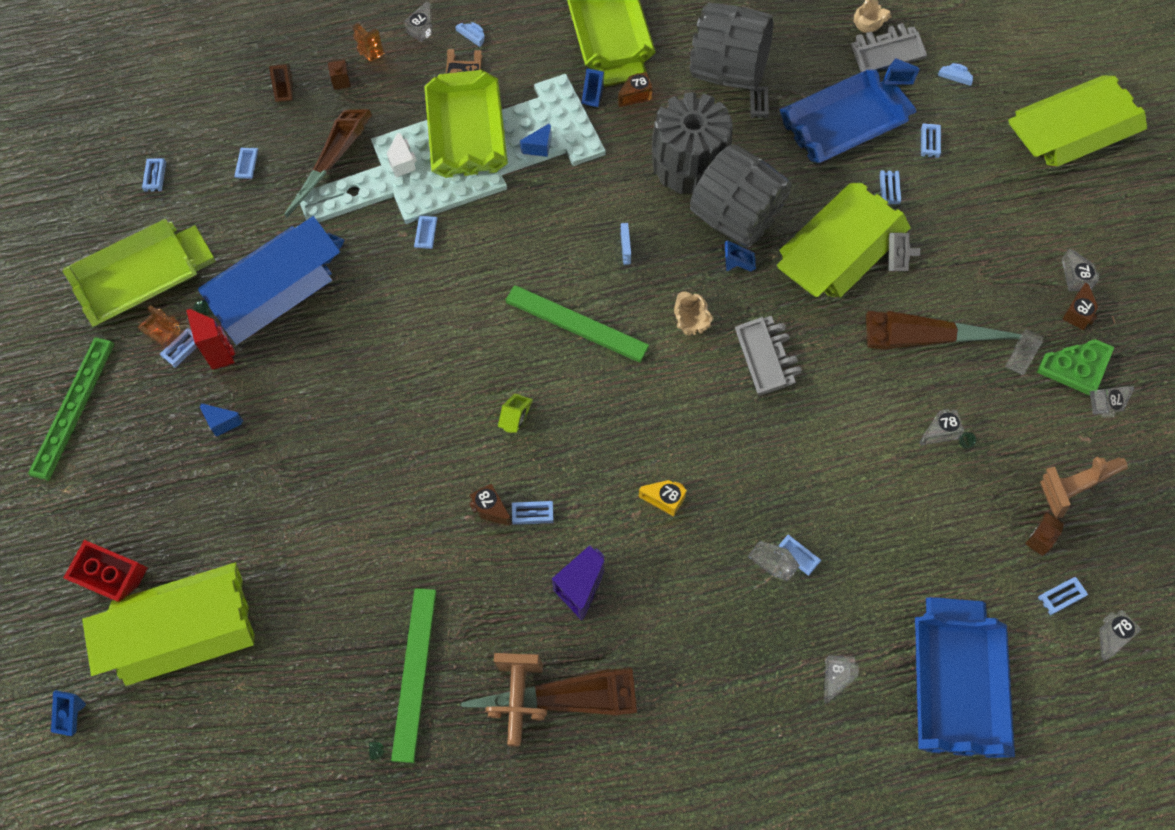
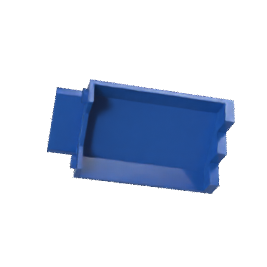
M867 69L779 109L784 127L787 131L791 130L794 133V140L800 148L804 147L807 150L809 160L821 163L908 122V116L916 113V108L896 84H883V81L880 82L877 70Z
M312 216L296 228L291 226L198 289L202 297L209 304L208 306L221 322L224 330L237 345L331 282L330 275L332 273L326 264L324 266L322 264L340 253V251L316 218Z
M926 598V613L922 617H915L919 749L938 754L940 752H952L954 755L962 756L985 755V758L1015 757L1007 625L998 621L997 618H987L986 603L983 601Z

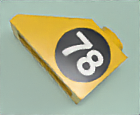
M667 480L641 486L639 498L674 517L686 497L687 490L681 483Z

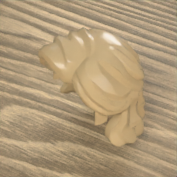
M865 0L864 4L856 10L853 21L861 32L867 33L872 31L873 33L892 17L890 10L881 9L882 6L878 5V0Z
M681 292L677 295L674 314L678 320L677 328L683 330L685 335H696L697 331L699 334H702L703 331L711 327L713 316L708 311V305L701 295L689 292Z

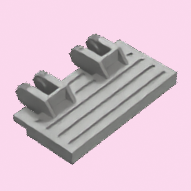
M903 23L898 24L899 37L895 28L890 26L887 29L888 33L876 36V40L872 31L867 32L866 40L868 45H866L862 34L857 35V42L851 43L860 71L887 69L895 58L907 63L924 59L927 54L915 26L908 28L906 31Z
M772 316L761 317L735 327L758 396L795 384L794 376L802 371L799 366L782 371V368L797 363L798 359L796 356L782 359L786 357L782 343L789 340L790 337L789 334L784 333L770 338L771 335L782 332L786 328L783 323L773 325Z

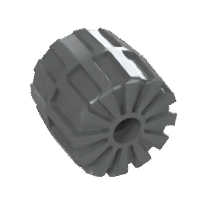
M707 3L703 7L701 17L698 18L696 24L698 34L694 33L692 45L694 48L690 51L691 75L694 78L723 86L755 90L763 77L769 56L774 27L773 16L741 6Z
M695 92L684 93V99L678 100L677 96L668 99L669 106L666 109L662 106L659 108L656 121L654 122L652 134V166L654 173L658 175L660 182L665 187H669L680 194L693 193L703 173L715 157L727 146L732 145L733 124L731 116L728 115V109L721 102L714 104L715 98L707 94H702L701 98H696Z
M729 145L715 157L703 173L691 197L690 209L712 228L748 248L754 245L764 235L765 229H768L775 221L772 216L780 213L784 206L782 203L788 198L792 184L786 177L759 157L737 145Z

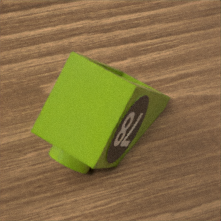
M518 394L512 395L502 405L498 427L503 428L506 432L516 433L522 427L533 399Z

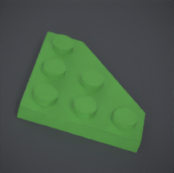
M1095 339L1088 341L1086 344L1070 346L1055 353H1046L1042 358L1037 373L1093 397L1098 390L1114 347Z

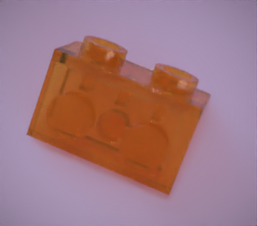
M359 23L353 25V37L357 42L358 46L356 48L360 55H364L371 62L384 54L379 31L376 28L367 32Z
M150 305L148 309L151 315L138 328L142 333L166 348L182 334L178 327L179 322L173 316L168 317L162 309H156Z

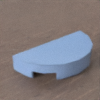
M471 22V24L460 23L455 26L457 32L477 46L481 47L484 43L483 29L478 24Z
M952 63L950 66H943L938 73L940 77L969 86L973 82V75L967 71V67L961 64Z

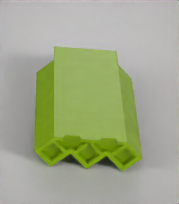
M567 0L585 66L594 70L604 71V87L628 83L635 75H644L648 78L644 62L653 56L656 51L640 0Z
M483 70L439 74L424 86L431 171L445 178H451L453 174L464 173V176L478 175V171L489 170V173H496L508 164L498 78Z
M1102 75L1015 111L1016 117L1008 119L1009 125L1033 156L1038 157L1045 154L1046 165L1061 166L1147 129L1145 111L1142 107L1138 108L1133 103L1134 98L1131 94L1118 85L1119 80L1116 76Z
M849 183L779 250L783 259L777 264L778 269L814 297H818L825 292L830 297L841 298L889 250V234L906 233L911 228L903 212L899 209L895 211L887 205L888 201L878 194L874 196L868 192V187L863 183Z
M165 218L63 268L62 272L73 287L72 291L82 305V311L92 327L197 275V271L215 263L216 260L197 227L194 225L174 234L177 231L172 221L167 222Z
M236 562L126 596L120 602L113 600L106 612L83 618L91 676L116 669L118 678L123 679L125 686L253 646L255 634L248 619L249 606L242 591L243 579Z

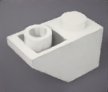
M401 133L396 135L387 152L389 164L395 177L416 170L414 164L417 162L413 152L409 151L410 145L408 140L403 139Z

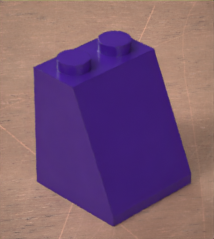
M589 545L552 578L553 591L581 621L585 618L604 575V555L597 548L594 550Z

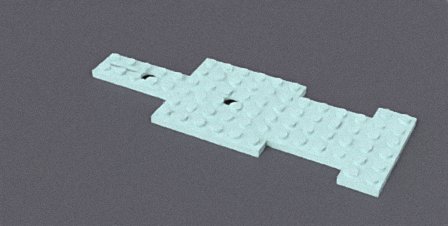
M563 74L534 84L538 98L502 110L508 164L496 173H489V170L478 171V175L464 176V173L453 174L451 178H445L431 171L427 120L371 138L381 166L313 188L300 205L306 220L314 216L318 222H322L394 197L405 224L419 220V216H431L506 190L507 186L502 177L504 174L567 153L572 165L576 166L604 156L606 151L567 75ZM550 124L552 138L548 157L522 154L520 140L543 126ZM401 133L403 139L408 140L410 145L409 151L413 152L417 162L414 163L416 170L395 177L389 164L387 152L396 135ZM351 187L360 188L359 194L356 196L347 194V190Z

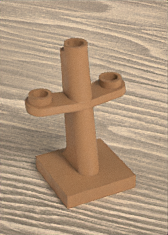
M1096 457L1093 459L1091 469L1068 478H1059L1055 467L1046 469L1047 474L1043 475L1044 480L1040 481V484L1056 519L1064 517L1071 505L1069 498L1094 487L1121 471L1127 470L1128 466L1124 458L1119 457L1106 462L1103 457Z
M494 653V663L500 671L511 672L509 707H486V713H488L489 718H501V714H509L507 745L520 746L522 742L523 715H531L532 720H544L545 716H547V710L524 708L527 672L543 673V663L539 655Z

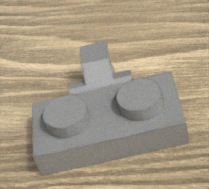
M910 233L889 234V271H909L910 256H920V248H910Z

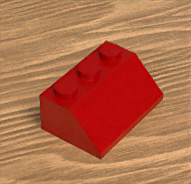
M191 309L186 310L194 343L211 369L214 370L235 363L233 358L236 355L235 349L230 344L228 336L224 334L222 326H218L215 320Z
M84 540L63 578L120 602L139 586L148 567Z

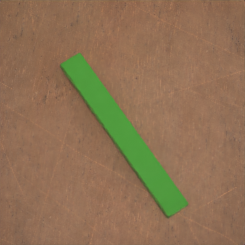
M514 285L506 298V303L639 363H641L649 348V345L516 285Z
M94 337L28 472L31 477L50 480L115 345L112 341Z
M415 588L392 750V762H415L436 600V590Z

